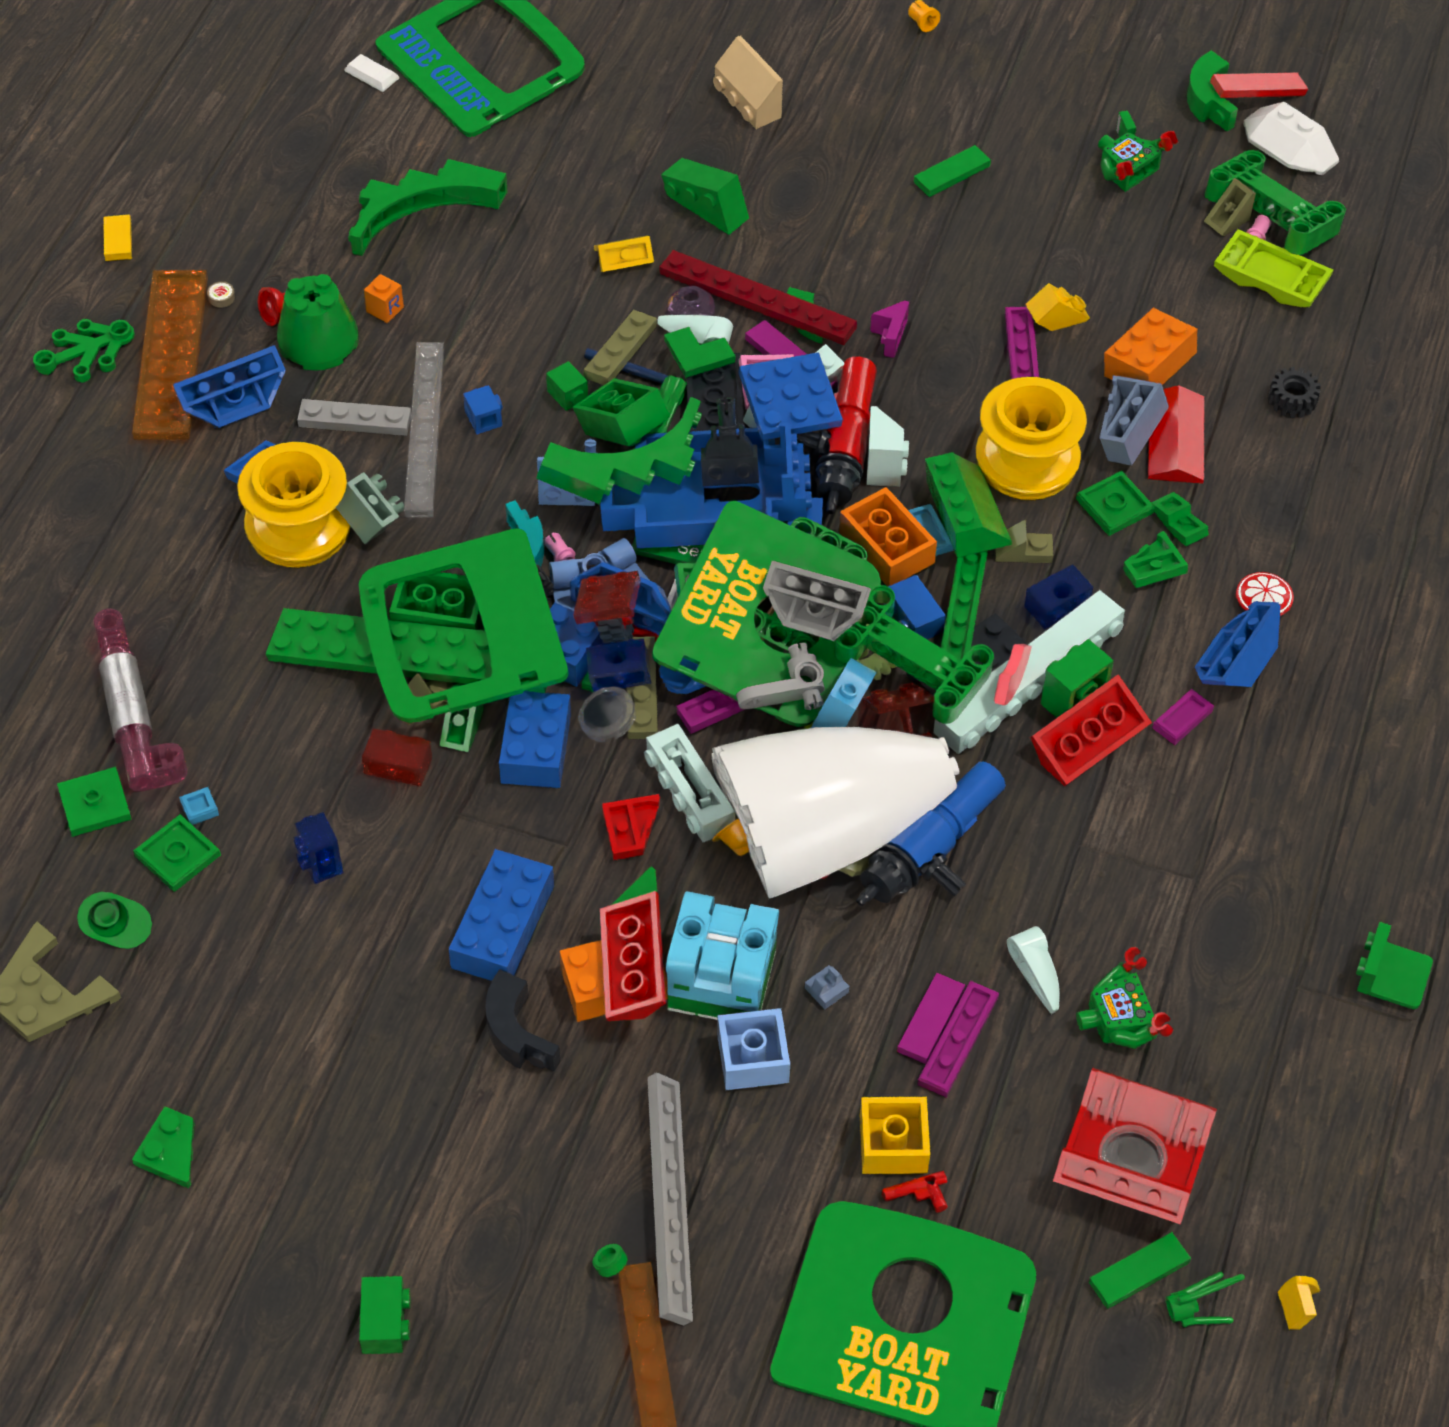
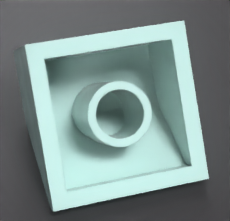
M871 406L867 485L900 487L901 475L906 476L907 459H903V457L908 458L909 441H904V429L878 407Z

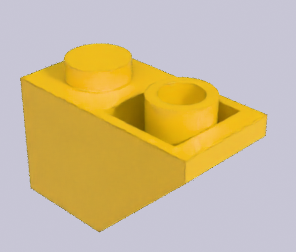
M1050 283L1026 303L1035 322L1051 331L1080 324L1090 319L1085 310L1086 304L1079 296L1075 295L1073 297L1063 287L1057 288Z

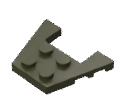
M38 921L32 926L0 975V1017L28 1042L67 1025L66 1021L83 1013L89 1015L93 1013L92 1009L107 1002L112 1004L121 998L119 991L101 976H98L79 994L74 996L41 968L36 962L53 949L58 942L56 937Z

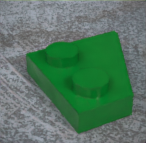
M1162 531L1157 534V540L1151 545L1145 544L1139 549L1137 554L1132 555L1124 562L1123 571L1134 587L1138 588L1187 574L1188 564L1167 534Z

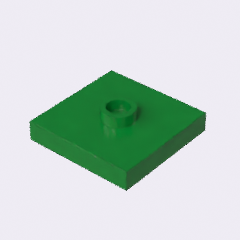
M116 767L57 783L72 837L132 820Z

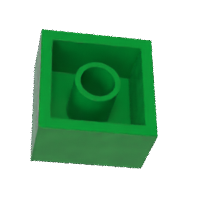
M1087 639L1080 645H1074L1066 656L1059 661L1054 660L1046 668L1041 705L1058 718L1110 680L1114 660L1090 639Z

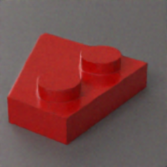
M659 794L602 804V812L613 860L644 855L660 806Z

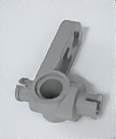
M800 643V649L798 644L788 648L791 659L787 662V667L791 679L750 686L740 690L736 694L739 707L741 709H752L801 699L804 701L806 710H811L812 704L814 709L821 707L824 704L820 695L825 690L822 681L824 671L817 662L815 655L808 654L807 644ZM800 676H808L813 682H806Z

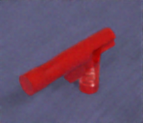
M943 1170L881 1190L885 1202L914 1193L917 1201L930 1198L936 1212H942L948 1207L939 1189V1185L947 1183V1177ZM929 1181H934V1184L931 1185V1184H928L927 1182H929Z

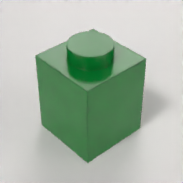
M569 361L546 373L547 392L565 411L573 408L574 405L588 397L587 380Z

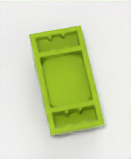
M1239 229L1214 262V266L1222 274L1239 286L1257 287L1270 294L1280 304L1297 307H1310L1333 274V269L1303 256L1292 254L1284 248Z

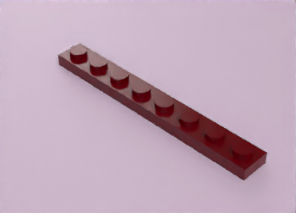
M672 250L659 267L660 274L841 345H845L857 329V320L675 250Z

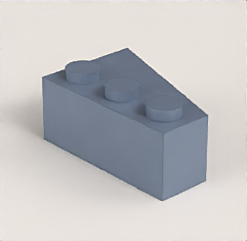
M1113 375L1112 394H1109V408L1104 416L1100 440L1108 461L1132 466L1169 408L1161 383Z

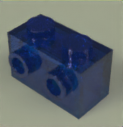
M324 812L315 816H307L295 823L297 836L293 837V841L298 851L296 857L302 871L308 870L314 884L342 874L343 868L338 840Z

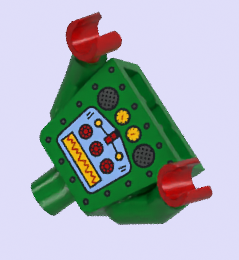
M1167 131L1159 139L1152 141L1141 139L1131 133H1126L1117 140L1104 135L1098 142V148L1103 151L1100 167L1104 179L1114 181L1124 192L1128 191L1159 170L1162 151H1170L1173 148V144L1178 143L1175 132Z
M1136 947L1129 948L1125 953L1126 962H1120L1093 988L1088 1004L1089 1009L1076 1013L1077 1024L1081 1031L1097 1027L1101 1040L1104 1043H1114L1131 1049H1136L1157 1038L1158 1033L1164 1037L1172 1034L1173 1028L1169 1024L1162 1026L1164 1023L1169 1022L1171 1018L1163 1012L1153 1014L1137 972L1132 973L1131 971L1133 968L1141 970L1147 964V960L1144 957H1140L1136 962H1133L1134 957L1139 955L1141 950Z

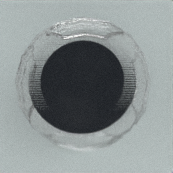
M618 687L602 688L593 692L583 702L579 710L578 721L583 732L591 740L606 742L607 739L612 737L617 739L624 735L636 719V705L631 695L624 689Z

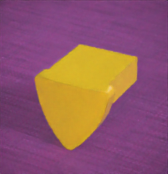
M1294 1276L1278 1291L1289 1329L1300 1330L1317 1315L1311 1295L1319 1293L1320 1288L1317 1280L1312 1277Z

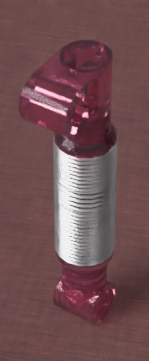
M115 609L101 610L94 617V627L101 654L99 669L115 742L121 748L128 785L134 791H146L181 782L188 772L182 748L175 743L151 746L152 726L137 659L134 653L130 651L123 617ZM155 765H162L160 768H155Z

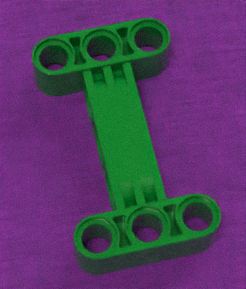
M1255 150L1245 151L1210 171L1204 194L1209 201L1217 203L1234 178L1238 179L1256 193L1252 209L1267 216L1271 221L1288 231L1284 247L1292 254H1305L1340 232L1346 212L1345 206L1337 201H1327L1315 207L1263 174L1262 170L1266 158L1261 152Z
M799 517L791 524L792 527L867 560V552L861 545L808 518ZM756 609L754 623L757 627L756 631L764 643L772 649L790 654L788 648L794 644H798L800 649V643H806L808 650L817 643L810 635L783 626L775 611L771 616ZM771 636L781 638L782 642L774 641Z
M885 585L874 587L870 591L862 618L835 640L836 658L845 664L849 662L850 658L857 661L868 648L935 689L936 693L933 702L934 718L943 724L954 722L989 679L994 660L992 649L983 644L974 645L960 660L892 619L895 604L894 591ZM861 623H867L869 625L863 626L861 625ZM848 643L852 644L853 646H845L843 644ZM974 662H982V663H984V664H983V665H978V664H976V663H974ZM964 682V683H967L968 685L962 686V685H960V684H958V683ZM943 703H948V704H951L952 706H950V707H945V706H943L942 704H943Z

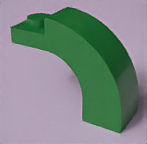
M1211 50L1200 57L1191 70L1187 90V103L1191 112L1199 121L1204 122L1207 119H1211L1215 124L1228 132L1235 126L1238 108L1225 98H1220L1210 80L1213 74H1228L1229 63Z

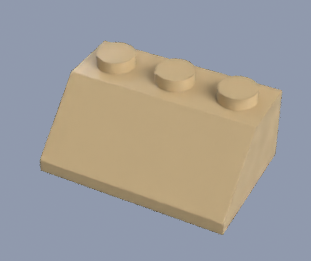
M741 35L736 37L715 65L713 82L715 88L728 98L729 103L741 112L743 118L749 121L755 129H758L781 118L783 80Z

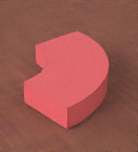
M1025 644L1013 645L1008 664L999 675L994 697L996 704L1007 705L1014 697L1023 678L1032 646Z

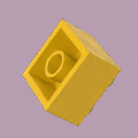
M862 1097L860 1108L862 1174L928 1173L930 1143L927 1097Z

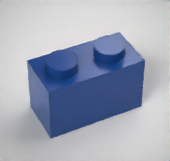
M917 575L888 586L895 593L893 617L897 622L927 640L944 633L946 615Z

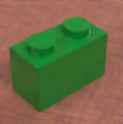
M402 1276L362 1277L359 1337L362 1354L403 1353V1341L410 1339L409 1320H404V1309H410L411 1292L410 1288H404Z

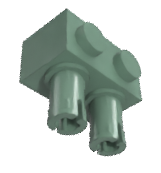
M363 472L347 482L344 496L336 508L364 544L384 532L400 517L398 514L403 512L404 503L400 502L396 505L395 503L400 500L397 496H392L389 500L384 498L380 492L386 489L387 483L385 479L378 482L382 478L380 474H375L369 479Z

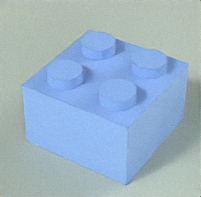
M781 1008L718 1015L717 1035L726 1090L789 1083L790 1060Z

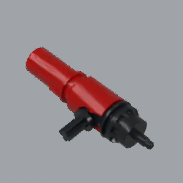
M860 356L851 357L844 361L845 364L842 368L838 391L834 394L843 418L842 426L823 429L818 433L812 431L797 434V442L812 447V454L819 456L814 468V480L817 484L816 494L818 498H823L828 514H833L837 505L846 504L851 500L852 494L858 489L863 475V466L870 435L869 407L877 368L871 360Z

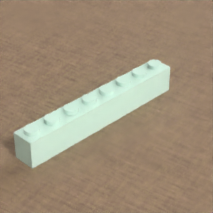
M1099 590L1028 644L1032 648L1023 678L1014 697L1007 705L996 704L994 697L999 675L1006 668L1008 661L991 673L989 679L954 722L943 724L935 719L933 733L939 738L944 737L947 745L957 754H960L967 747L969 749L974 747L988 731L993 732L1003 719L1009 715H1015L1029 699L1034 700L1040 695L1044 686L1045 670L1054 660L1059 661L1066 656L1074 645H1080L1087 639H1090L1100 648L1103 642L1110 636H1117L1124 626L1125 610Z

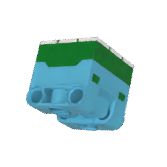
M686 891L666 963L668 1010L718 1020V1015L761 1011L776 953L779 909L751 904L747 915V909L715 904L714 907L713 896Z

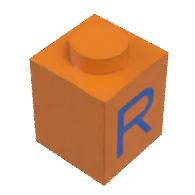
M379 274L364 289L366 312L386 323L404 308L402 286L382 274Z

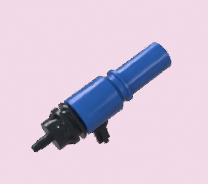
M978 762L956 783L957 788L939 805L925 813L889 843L876 850L869 858L868 867L860 875L865 889L856 899V903L859 906H864L873 898L880 902L888 903L896 895H905L911 888L916 886L920 875H923V878L927 881L934 878L950 894L957 896L966 883L945 865L948 859L945 856L955 847L956 839L962 837L976 823L977 816L1005 790L1006 784L1001 773L987 762Z

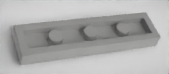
M302 399L297 421L298 427L407 436L412 414L411 408Z

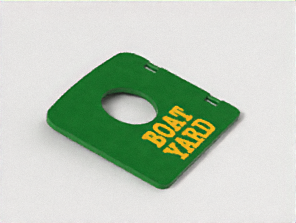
M730 501L724 506L654 644L652 658L655 662L675 672L678 671L691 677L692 680L737 700L736 694L744 688L791 679L787 667V662L791 659L790 654L774 650L764 643L758 635L754 623L757 607L763 600L769 597L764 592L763 586L772 561L865 586L870 589L881 584L879 572L871 563L741 502ZM820 637L819 641L808 649V654H814L817 662L823 668L824 676L822 681L825 690L820 695L823 703H825L847 664L840 662L836 658L835 640L832 641ZM848 643L843 644L845 646H853L852 644ZM685 658L698 664L696 672L680 665L682 659ZM800 676L806 682H813L808 676ZM801 699L782 703L780 710L771 706L754 709L762 710L789 725L802 727L808 726L815 721L823 705L814 709L812 704V709L806 710L804 701Z
M838 1201L831 1203L821 1210L816 1220L771 1364V1378L780 1386L919 1427H997L1036 1282V1269L1033 1261L1022 1251L935 1221L852 1202ZM905 1260L922 1261L938 1269L947 1279L952 1292V1306L947 1317L937 1327L922 1333H905L892 1328L878 1315L872 1299L873 1287L878 1276L892 1264ZM1011 1294L1023 1297L1019 1312L1007 1309ZM985 1390L997 1393L993 1409L981 1406Z

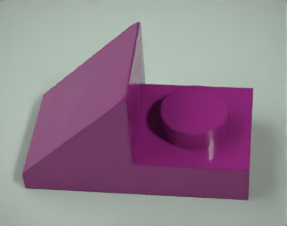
M902 301L871 315L870 331L882 335L881 344L885 345L884 356L894 358L908 321V301Z

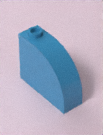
M850 658L811 728L846 727L877 672Z

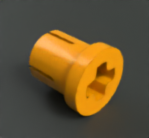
M922 0L913 2L909 7V16L917 22L918 27L922 31H932L938 25L940 13L935 8L929 7Z

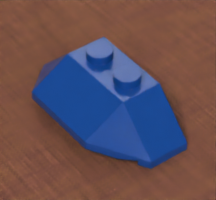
M274 345L175 383L172 386L183 411L217 428H221L269 409L286 370Z
M605 562L577 575L570 581L571 600L594 610L597 607L595 602L598 599V594L619 590L625 591L631 603L630 609L633 612L632 619H634V625L660 635L672 611L663 588L655 582Z
M1254 601L1248 606L1249 610L1237 615L1221 628L1195 666L1202 684L1252 687L1278 648L1281 608L1279 602Z

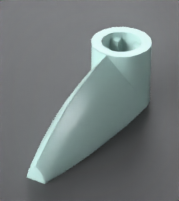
M666 315L658 317V324L668 332L690 327L698 343L702 344L724 337L729 344L733 330L732 322L724 317L703 315Z
M1034 926L1007 939V947L1014 962L1051 1014L1059 1010V983L1054 964L1048 952V942L1044 933L1038 926Z

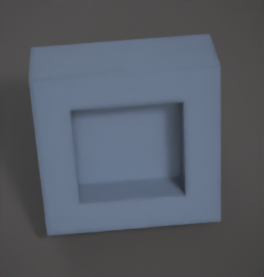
M830 965L805 982V989L824 1009L849 993V985L843 980L841 974Z

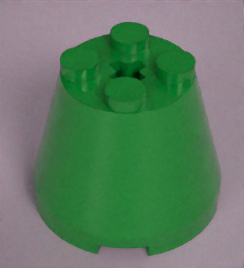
M326 274L291 279L285 291L277 329L279 351L285 360L289 359L303 365V369L326 370L342 364L343 359L353 349L356 350L359 342L356 321L338 287L331 281L330 276Z

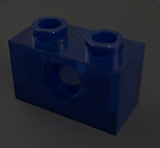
M1072 564L1027 588L1024 606L1040 625L1046 629L1056 624L1089 599L1093 594L1094 587Z
M644 638L629 639L628 641L611 644H599L586 648L588 674L594 693L652 683L649 655Z

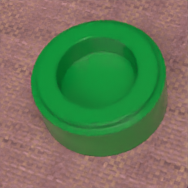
M609 1244L597 1251L593 1258V1266L600 1276L611 1277L625 1267L628 1258L620 1245Z

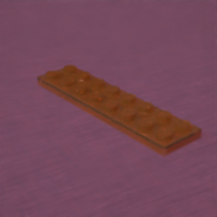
M153 270L132 431L134 440H189L192 415L183 411L172 385L197 375L208 280L207 270Z

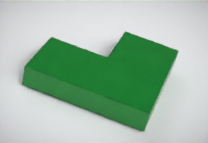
M690 327L664 334V341L685 378L735 363L736 356L725 337L699 345Z

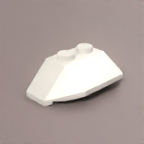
M1285 102L1261 107L1244 120L1243 124L1248 142L1288 168L1324 175L1339 163L1337 153L1324 127Z

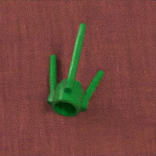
M1218 1272L1181 1291L1171 1293V1295L1165 1297L1166 1307L1171 1320L1174 1323L1181 1321L1183 1328L1196 1324L1233 1323L1234 1319L1232 1317H1194V1313L1199 1312L1197 1299L1244 1280L1245 1276L1239 1274L1212 1284L1224 1276L1222 1272Z

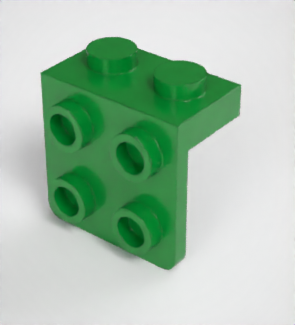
M1379 922L1375 933L1369 931L1364 949L1369 951L1368 957L1361 956L1356 974L1361 976L1357 991L1413 1010L1418 1009L1422 1001L1433 959L1428 955L1388 943L1387 939L1391 925Z

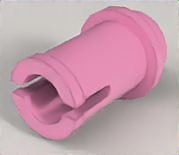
M1265 215L1257 216L1252 228L1248 229L1246 233L1266 240L1265 234L1271 226V220Z
M552 533L553 538L556 540L555 543L549 535L546 537L544 545L553 554L554 562L575 559V551L565 544L559 533Z

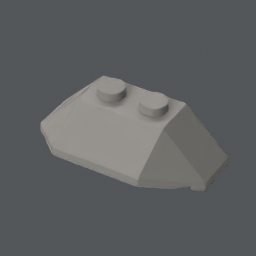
M776 561L771 562L763 586V590L769 596L771 604L783 626L832 641L836 640L862 618L871 591L870 588Z

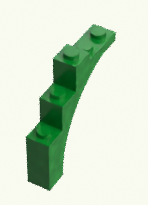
M448 159L444 167L439 169L437 176L409 169L405 178H401L398 186L370 179L366 188H363L360 192L359 203L362 204V210L360 211L356 226L351 227L348 236L352 246V254L363 256L372 238L382 229L396 220L420 210L454 204L478 205L499 209L508 192L506 173Z
M690 397L680 422L672 430L656 441L630 451L599 454L568 449L550 442L536 479L597 504H600L603 494L610 495L613 485L640 495L644 485L650 486L654 475L680 485L684 475L690 477L696 462L691 460L695 449L689 447L694 436L689 434L691 427L696 429L702 413L697 410L701 401Z

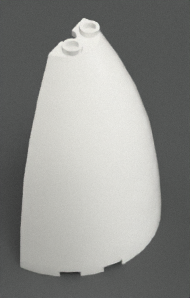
M815 727L753 737L712 748L714 774L723 794L735 810L744 829L751 859L769 899L827 876L870 855L883 845L889 843L949 796L957 788L955 775L959 774L955 758H949L947 755L949 750L944 737L936 739L891 730L862 727Z

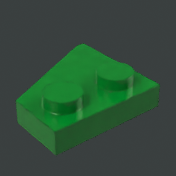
M165 1106L132 1158L134 1166L189 1189L191 1185V1161H193L192 1140L195 1129L193 1118Z

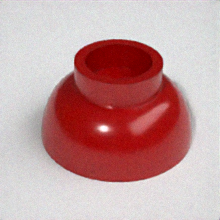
M263 287L258 294L259 313L264 322L269 326L279 324L285 293H281L273 287Z

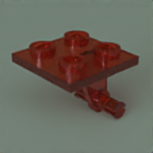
M916 683L902 684L899 686V690L890 692L887 689L875 690L871 692V696L863 697V703L877 714L899 710L904 733L913 734L909 707L934 702V695L919 685L916 686ZM930 732L924 733V734H920V736H925V737H931V738H932V735H931Z

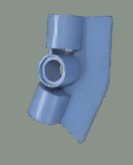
M625 538L598 553L589 554L582 559L549 562L550 581L554 586L552 590L554 591L555 603L577 613L595 611L572 601L570 596V581L577 575L587 571L586 567L589 565L596 566L605 562L647 580L649 579L636 564L637 557L635 551Z

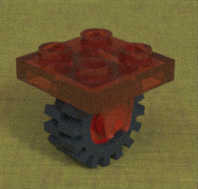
M638 571L618 572L612 575L591 576L582 579L573 614L576 624L595 622L598 632H601L600 638L601 640L603 639V643L606 646L631 642L633 639L632 633H634L632 626L634 619L632 617H634V608L641 581Z

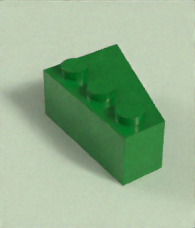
M684 158L678 160L661 174L668 197L726 234L730 235L749 219L738 175Z

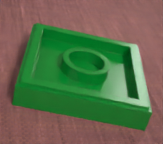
M1122 470L1076 494V500L1108 536L1152 515L1155 510V506Z
M181 814L133 850L134 856L173 892L177 891L221 856L220 849Z

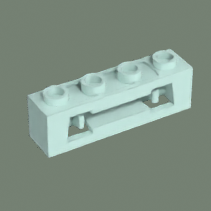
M679 724L646 737L647 750L644 751L645 759L650 767H655L658 771V778L662 787L669 789L672 793V800L676 809L684 812L688 827L693 834L697 833L702 842L714 838L723 828L735 821V810ZM681 759L685 764V773L702 798L699 800L700 807L696 803L695 793L678 768L682 766Z

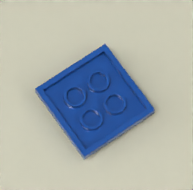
M819 352L739 367L738 373L761 440L779 438V423L790 422L791 434H801L842 426L843 418Z

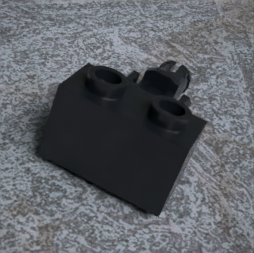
M727 397L728 410L726 411L724 398L717 399L719 436H717L716 425L711 426V437L706 447L701 448L703 487L759 483L757 445H752L750 439L745 435L744 424H739V435L736 434L735 399Z

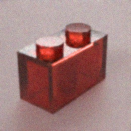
M374 728L362 755L364 774L420 787L423 784L432 760L430 741L418 736L409 737L397 734L391 730L383 731Z

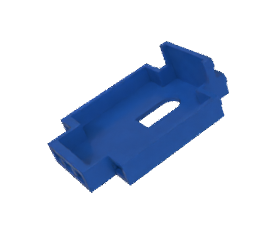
M790 422L779 423L780 445H775V438L761 440L757 428H745V435L750 439L752 445H757L759 483L703 487L701 448L706 447L711 437V430L691 431L689 434L694 436L689 447L695 449L691 460L696 462L690 477L684 475L681 484L678 485L654 475L650 486L644 485L640 495L613 485L610 495L603 494L601 499L603 531L635 530L637 548L705 545L724 506L730 501L705 503L704 488L751 486L757 488L760 494L754 499L738 502L780 521H794L799 517L807 518L806 508H812L811 491H805L811 490L810 473H804V471H810L809 454H803V443L797 444V433L791 434ZM736 429L737 435H739V429ZM667 433L646 434L635 445V449L648 445Z

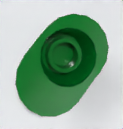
M94 893L84 899L78 909V925L84 934L115 947L125 949L137 947L145 942L151 933L152 921L146 908L136 901L114 893Z

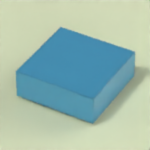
M208 787L179 797L186 817L192 825L219 816L218 809Z

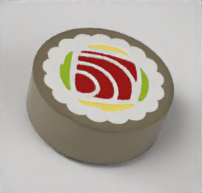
M227 282L213 283L207 290L209 303L215 307H227L235 300L234 288Z

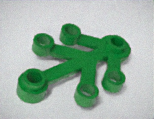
M82 319L77 323L79 334L69 333L64 329H57L52 333L55 346L64 347L68 344L77 346L56 354L50 350L38 351L33 356L35 369L43 375H49L54 372L58 364L83 355L79 364L73 368V373L76 381L86 382L91 378L90 367L99 349L109 345L105 354L99 357L98 363L101 371L111 372L116 368L115 357L121 345L133 340L135 336L134 328L125 320H116L108 326L93 323L89 319ZM94 333L102 335L97 338L90 337Z

